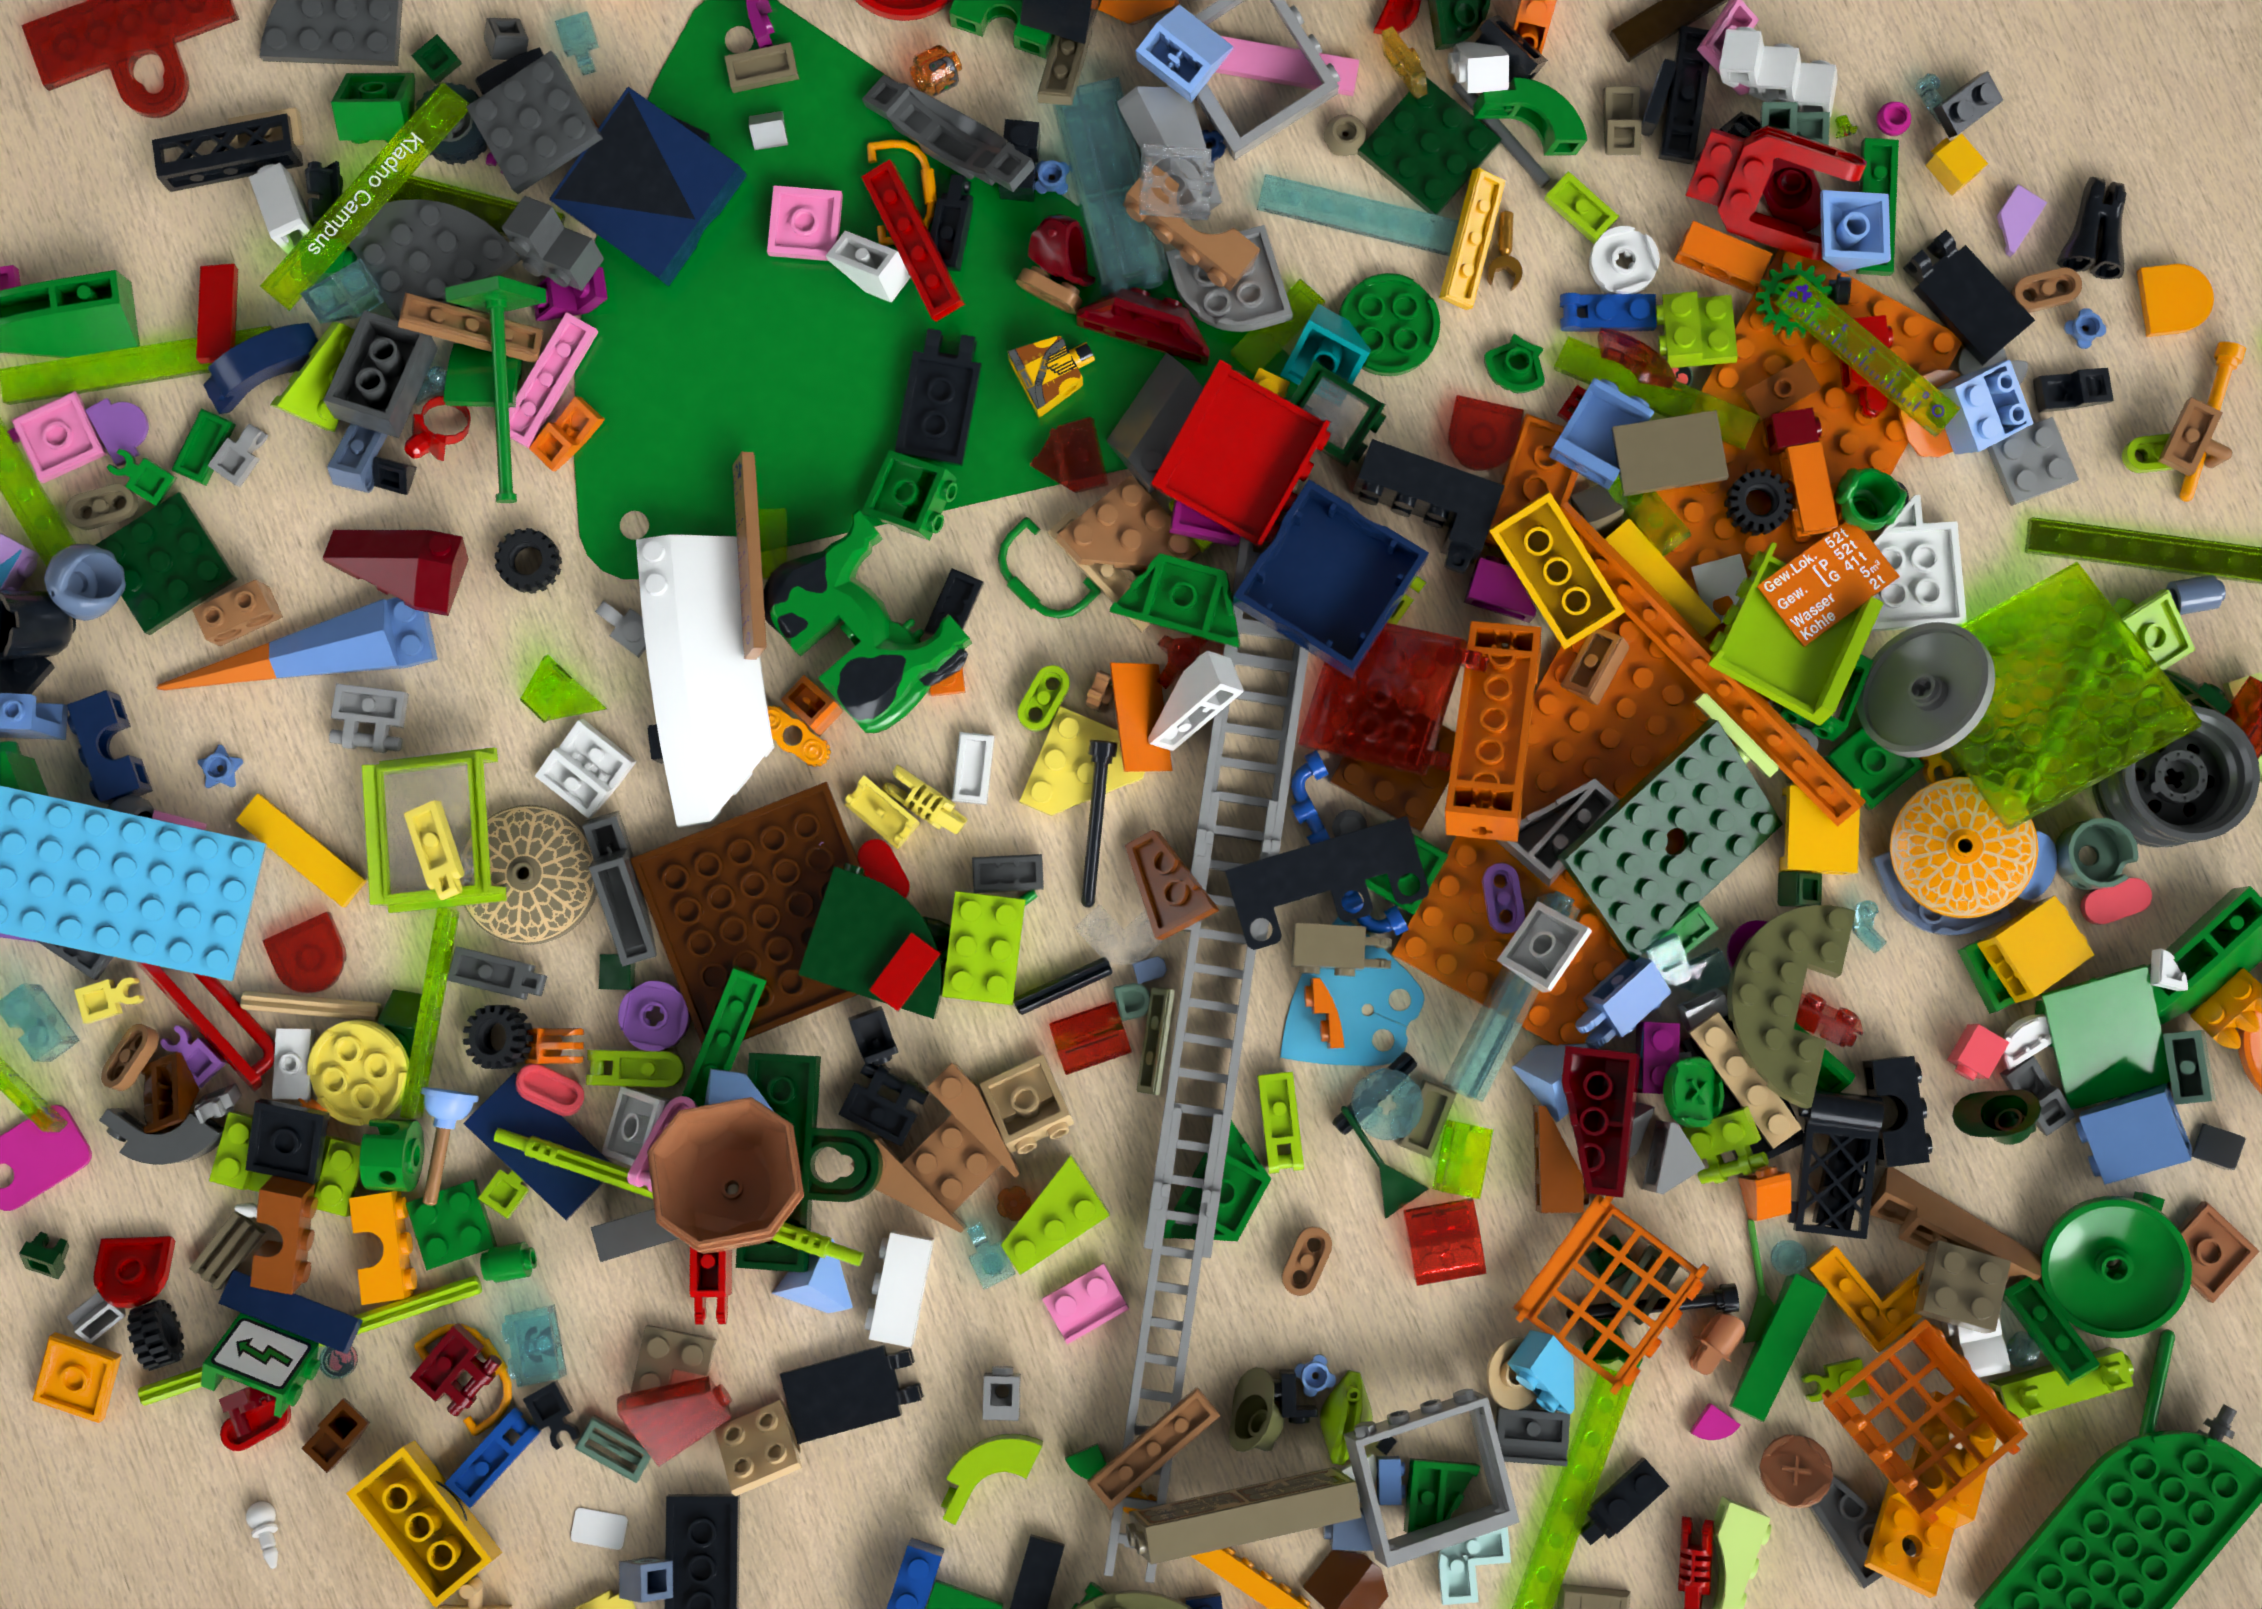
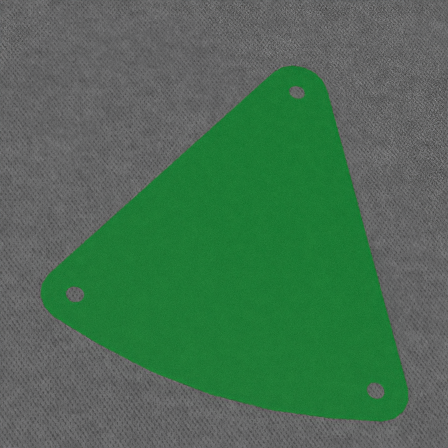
M704 0L693 11L647 99L666 114L709 133L711 138L709 144L737 163L747 174L720 215L704 230L696 249L670 286H667L632 261L602 237L597 235L595 241L604 258L599 267H603L608 299L590 313L581 315V321L596 328L598 334L575 371V396L582 397L605 420L589 440L574 454L579 537L587 556L603 572L623 580L639 579L636 540L626 538L620 530V521L628 512L639 511L649 521V529L640 539L670 534L737 537L733 464L742 451L753 452L755 455L761 553L848 533L852 526V514L857 509L862 512L888 451L895 452L913 351L924 353L928 328L942 331L944 336L940 351L942 353L958 355L961 335L975 337L977 346L972 362L982 364L963 466L915 458L946 468L957 478L958 490L956 497L952 502H946L943 511L1128 469L1109 446L1107 439L1165 355V353L1079 327L1077 326V313L1070 314L1028 293L1016 283L1023 268L1040 267L1028 257L1032 232L1048 216L1061 214L1077 220L1080 226H1082L1087 249L1088 274L1096 278L1095 283L1089 287L1069 282L1063 277H1056L1048 273L1049 279L1060 285L1062 282H1066L1076 287L1080 291L1078 296L1083 300L1079 309L1119 290L1115 289L1104 292L1083 209L1056 192L1047 191L1044 194H1040L1035 190L1034 202L1000 199L998 183L995 182L991 186L975 176L972 180L966 177L971 182L970 195L973 197V211L961 271L948 270L965 305L937 322L930 317L912 278L908 280L891 303L864 292L830 261L769 256L767 247L773 186L842 191L843 201L839 238L844 231H848L878 243L877 226H885L861 176L890 159L896 165L922 219H924L927 205L924 204L920 173L922 167L920 161L913 153L901 148L876 150L877 162H868L867 144L870 142L890 139L905 140L920 148L917 142L894 130L889 120L866 108L862 100L885 74L777 0H768L772 12L767 15L775 31L769 36L773 46L791 42L799 76L798 80L733 93L724 56L736 53L731 52L726 47L725 36L727 32L736 26L748 28L753 35V45L748 51L760 49L750 23L746 0ZM783 111L788 145L755 150L749 129V116ZM925 154L930 168L934 169L937 198H941L943 193H948L951 175L961 174ZM932 222L928 228L929 233L931 232ZM885 226L886 237H890V234ZM895 245L886 246L898 251ZM1160 263L1163 278L1123 287V289L1130 290L1132 287L1147 291L1150 294L1149 297L1159 300L1172 298L1182 303L1176 291L1170 269ZM1190 312L1210 350L1208 365L1204 366L1175 356L1172 357L1185 366L1203 388L1221 359L1231 365V369L1244 372L1252 381L1258 368H1262L1289 381L1290 385L1284 399L1287 401L1291 399L1299 385L1280 375L1290 355L1273 339L1260 330L1236 332L1218 329L1199 320ZM1055 336L1063 338L1068 350L1086 342L1093 353L1095 361L1079 368L1083 377V386L1038 418L1009 362L1008 352ZM864 515L874 527L887 524Z

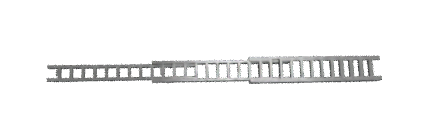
M1275 521V523L1281 526V521ZM1242 537L1239 544L1232 600L1234 594L1249 573L1250 567H1253L1261 554L1260 552H1253L1254 544ZM1234 606L1239 638L1240 634L1291 641L1260 621L1242 619L1244 611ZM1294 643L1292 660L1239 653L1238 648L1224 645L1223 656L1231 658L1234 667L1235 665L1288 672L1290 676L1287 697L1244 691L1236 698L1238 700L1284 706L1282 731L1227 723L1230 704L1213 718L1191 865L1192 875L1205 892L1209 869L1225 871L1245 865L1211 859L1214 835L1262 842L1259 860L1280 853L1309 653L1296 643ZM1225 732L1280 740L1277 765L1222 757ZM1220 766L1275 774L1272 799L1217 791ZM1219 801L1267 808L1264 832L1216 825ZM1208 894L1215 905L1236 908L1233 898ZM1259 918L1251 924L1250 933L1254 939L1258 941L1267 940L1269 926L1267 919ZM1201 921L1182 930L1190 932L1144 1240V1248L1152 1249L1123 1449L1133 1441L1134 1434L1141 1435L1150 1427L1136 1424L1139 1398L1171 1403L1170 1409L1181 1400L1202 1257L1211 1258L1256 950L1250 949L1248 946L1246 947L1243 970L1195 963L1199 937L1247 945L1244 935L1200 928ZM1194 972L1242 979L1238 1005L1190 998ZM1195 1007L1237 1014L1233 1040L1185 1033L1188 1008ZM1183 1042L1230 1048L1231 1056L1228 1075L1180 1068ZM1178 1076L1226 1083L1223 1110L1174 1103ZM1182 1113L1213 1117L1209 1144L1178 1139ZM1177 1148L1208 1153L1204 1179L1173 1174ZM1171 1184L1202 1188L1199 1214L1168 1209ZM1166 1219L1176 1220V1224L1192 1226L1193 1223L1197 1224L1193 1250L1162 1245ZM1161 1255L1192 1259L1188 1285L1157 1281ZM1155 1290L1187 1295L1183 1321L1152 1317ZM1150 1326L1181 1331L1178 1357L1146 1352ZM1145 1362L1176 1367L1172 1393L1141 1388ZM1172 1458L1154 1473L1155 1475H1160L1156 1501L1126 1497L1114 1507L1104 1569L1105 1576L1113 1577L1118 1543L1124 1544V1547L1134 1548V1546L1129 1545L1127 1534L1120 1533L1123 1507L1144 1509L1166 1504ZM1147 1561L1145 1582L1154 1583L1157 1563L1151 1565Z

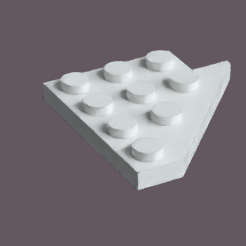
M1914 495L1903 507V511L1896 518L1894 524L1887 525L1873 541L1900 577L1873 596L1884 602L1871 631L1909 629L1932 622H1945L1958 626L1967 624L1957 521L1923 523L1920 495Z

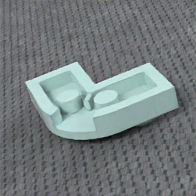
M1508 1527L1439 1551L1438 1573L1442 1605L1479 1602L1475 1566L1511 1563Z

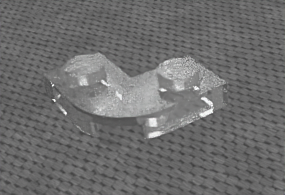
M1099 904L1074 928L1102 958L1117 965H1130L1143 960L1164 941L1154 937L1146 909L1123 929Z

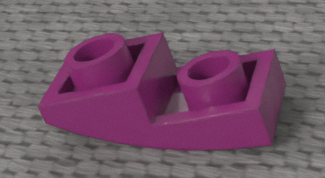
M746 0L748 16L759 48L773 46L769 35L775 31L767 15L772 12L769 1Z

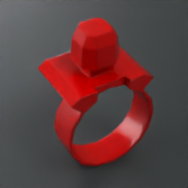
M436 396L428 400L423 406L421 414H413L412 436L405 443V452L412 459L421 458L430 452L437 460L444 461L445 446L462 441L469 432L471 416L467 406H451L461 411L467 418L468 424L463 431L455 435L434 434L424 424V415L429 409L446 404L443 401L444 396Z

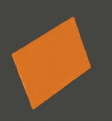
M1110 662L1124 772L1173 771L1170 750L1150 745L1148 737L1164 708L1159 664Z

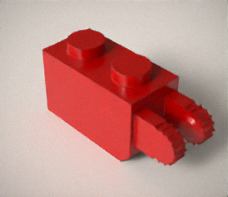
M1886 315L1846 318L1835 328L1836 337L1839 333L1841 334L1837 339V347L1841 343V346L1838 348L1842 389L1850 395L1858 394L1859 407H1861L1860 411L1863 417L1867 419L1876 418L1888 406L1887 385L1893 378L1896 380L1897 364L1894 359L1891 360L1890 347L1893 343V331L1891 326H1887ZM1847 324L1849 327L1845 326L1846 329L1844 328L1845 331H1843L1842 327ZM1872 346H1873L1876 350H1871V352H1872V354H1871V353L1869 352V350H1870V349H1873V348H1872ZM1867 356V359H1866V360L1862 363V365L1859 367L1858 365H1859V364L1863 361V359Z
M690 1247L689 1291L690 1297H694V1319L696 1325H704L707 1317L706 1297H717L718 1324L727 1323L728 1296L732 1294V1249L703 1254Z

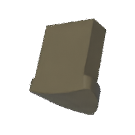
M1596 485L1571 496L1572 507L1604 539L1621 525L1624 509L1614 501L1606 488Z

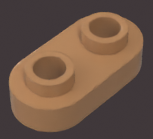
M1032 266L1031 269H1022L1016 280V283L1022 289L1070 314L1077 313L1083 300L1078 296L1080 291L1076 287L1066 282H1062L1060 285L1049 279V274L1038 267Z
M2058 268L2022 278L2014 285L2011 294L2028 313L2070 303L2080 294L2082 280L2080 275L2073 269ZM2056 284H2061L2064 287L2065 292H2059L2056 288ZM2023 292H2029L2032 296V301L2026 300Z
M135 1024L128 1029L102 1069L101 1080L104 1086L116 1091H125L136 1082L139 1074L158 1048L159 1038L155 1029L143 1024Z
M1311 1226L1303 1229L1299 1233L1286 1261L1281 1276L1282 1283L1287 1291L1293 1295L1304 1296L1314 1290L1332 1250V1240L1329 1234L1322 1228ZM1310 1238H1318L1320 1241V1246L1315 1251H1311L1307 1247V1242ZM1297 1270H1302L1306 1274V1278L1302 1283L1293 1281V1274Z

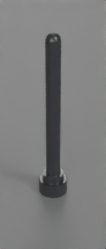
M1090 740L1088 754L1092 755L1091 762L1095 763L1081 903L1086 908H1090L1095 904L1108 764H1112V758L1116 757L1117 742Z
M1735 1283L1720 1284L1719 1288L1713 1289V1293L1698 1294L1692 1301L1686 1298L1679 1307V1310L1715 1307L1716 1310H1722L1723 1313L1739 1312L1737 1287ZM1668 1297L1659 1298L1651 1313L1662 1312L1670 1299ZM1647 1299L1639 1300L1636 1307L1641 1310ZM1610 1303L1589 1305L1585 1312L1595 1319L1615 1317L1621 1308H1615ZM1569 1308L1566 1311V1316L1568 1319L1574 1313Z

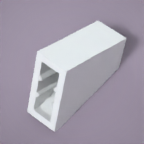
M281 163L263 166L258 170L257 174L250 176L249 179L271 239L294 260L301 256V241L315 240L319 232L314 231V226L309 222V211L289 171Z

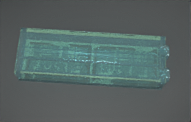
M1119 77L1077 86L1072 106L1053 104L1102 296L1111 294L1121 288L1130 290L1132 287L1137 288L1141 286L1144 289L1159 287L1163 284V281L1168 280L1169 272L1162 242L1154 235L1153 229L1143 221L1140 223L1132 219L1123 206L1127 192L1144 172L1135 138L1117 104V101L1124 97Z
M1555 891L1554 894L1547 893L1537 897L1534 903L1535 905L1538 901L1573 920H1576L1581 910L1573 906L1574 899L1558 891ZM1503 965L1442 1085L1472 1101L1483 1102L1539 990Z

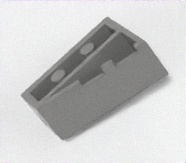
M1593 779L1560 797L1554 803L1527 815L1526 818L1521 820L1518 842L1496 840V842L1549 887L1566 869L1558 856L1620 799L1599 781Z

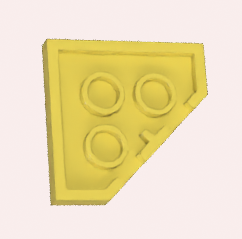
M1060 706L1019 802L1053 816L1081 803L1091 801L1095 762H1091L1092 755L1088 754L1090 740L1117 742L1116 757L1112 758V764H1108L1106 794L1142 780L1145 772H1124L1118 730Z

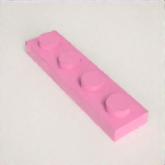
M567 312L565 313L518 392L516 407L509 408L510 439L529 449L597 336L598 331L596 328Z

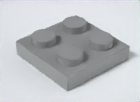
M2053 417L2034 423L1987 447L2011 506L2079 480Z

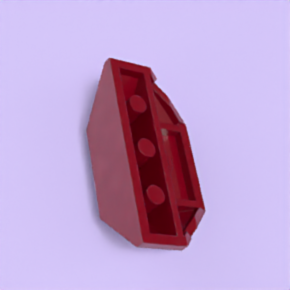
M1132 287L1130 290L1121 288L1078 310L1076 318L1077 326L1165 354L1167 352L1169 355L1204 366L1208 365L1210 350L1188 308L1182 307L1183 304L1175 299L1163 298V300L1149 297L1150 294L1147 291Z

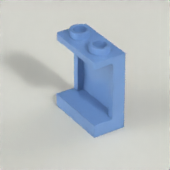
M1593 378L1552 448L1549 457L1609 490L1620 472L1616 460L1612 427L1649 421L1654 411L1649 408V404L1642 398L1637 396H1631L1630 398L1621 393L1619 387L1613 382L1606 379L1598 380Z
M0 693V738L66 740L68 707L65 704L36 703L37 697L32 694Z

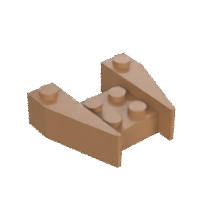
M951 1063L927 1089L952 1114L905 1161L880 1137L876 1138L874 1142L877 1144L882 1155L883 1171L875 1190L961 1233L967 1226L954 1212L1001 1165L1015 1178L1021 1171L1012 1153L1009 1152L980 1088L956 1063Z

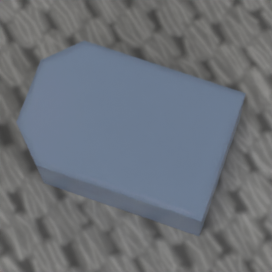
M1158 956L1132 964L1138 984L1161 978L1167 971L1164 959Z

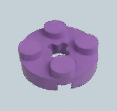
M647 981L629 991L624 996L618 1012L620 1028L629 1039L628 1041L633 1046L645 1051H663L676 1046L687 1033L691 1020L682 993L675 986L661 981ZM654 1006L660 1007V1013L664 1014L663 1021H658L656 1026L653 1027L651 1026V1020L646 1018V1012L653 1011Z

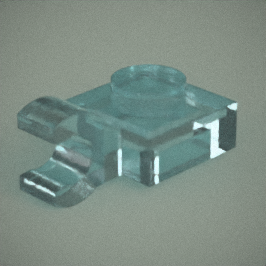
M588 12L556 20V27L566 56L575 55L583 76L596 72L590 50L599 48Z
M981 1222L968 1228L967 1232L977 1250L976 1253L968 1258L984 1290L1016 1274L1009 1257L1001 1247V1240L991 1245Z

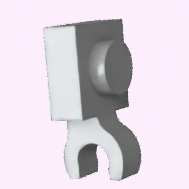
M249 423L237 442L229 438L225 440L208 466L234 485L241 487L260 460L252 453L264 444L268 435Z
M603 601L595 612L615 627L609 636L639 658L646 650L642 616L631 608L623 616Z

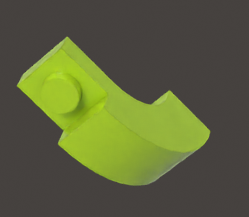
M1002 1434L984 1439L966 1450L952 1466L946 1480L958 1485V1487L955 1489L950 1486L941 1504V1507L946 1509L943 1520L956 1525L975 1486L991 1474L1008 1472L1027 1479L1043 1446V1441L1028 1435Z

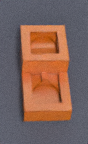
M575 396L555 423L548 422L529 449L550 470L557 471L589 440L605 419L582 397Z

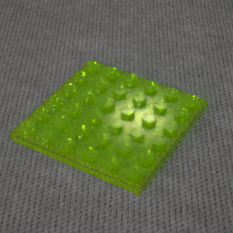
M2078 562L2071 564L1960 625V627L1968 630L1978 638L1989 651L1995 669V686L1991 702L1980 722L1964 739L1950 747L1949 750L2007 832L2201 727V719Z

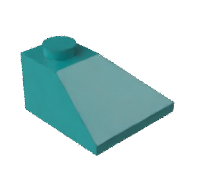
M1317 304L1280 375L1299 385L1314 360H1316L1322 366L1353 385L1371 349L1349 320ZM1324 379L1320 381L1313 392L1338 407L1342 405L1347 395Z

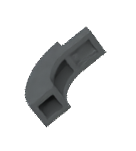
M122 1108L107 1109L99 1119L100 1122L108 1127L106 1131L109 1135L122 1142L127 1140L119 1153L132 1160L153 1165L182 1163L202 1157L219 1146L224 1130L223 1126L211 1118L200 1124L195 1113H190L179 1127L165 1134L159 1132L152 1134L144 1133L143 1127L146 1125Z

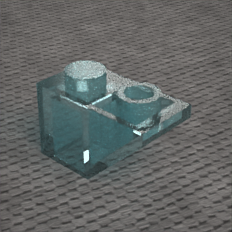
M361 258L300 293L320 324L358 318L364 310L370 311L385 302L380 294L382 292L381 288Z

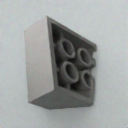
M1167 352L1107 439L1109 446L1149 494L1156 490L1150 484L1203 390V387L1192 373Z

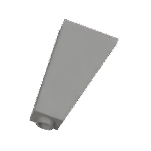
M1135 87L1117 101V104L1148 165L1155 164L1179 184L1176 200L1181 217H1190L1191 220H1201L1211 214L1210 211L1221 204L1222 201L1193 101L1190 103L1171 87Z

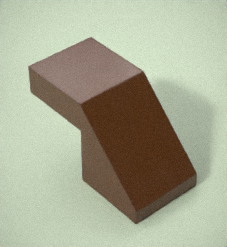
M343 1398L317 1425L320 1429L301 1449L328 1473L356 1445L370 1424V1421L346 1398Z

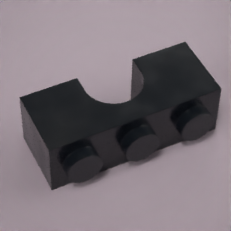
M1914 1056L1862 1061L1867 1096H1888L1895 1102L1898 1109L1895 1123L1891 1127L1879 1131L1876 1153L1877 1166L1896 1167L1929 1163V1154L1932 1153L1933 1146L1929 1133L1925 1132L1924 1119L1927 1118V1105L1924 1098H1920L1918 1083L1922 1082V1071L1919 1063L1915 1062Z

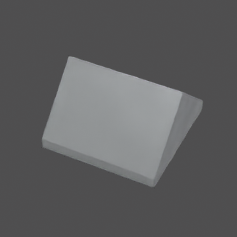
M1656 1120L1642 1189L1665 1194L1704 1169L1705 1165L1679 1124Z

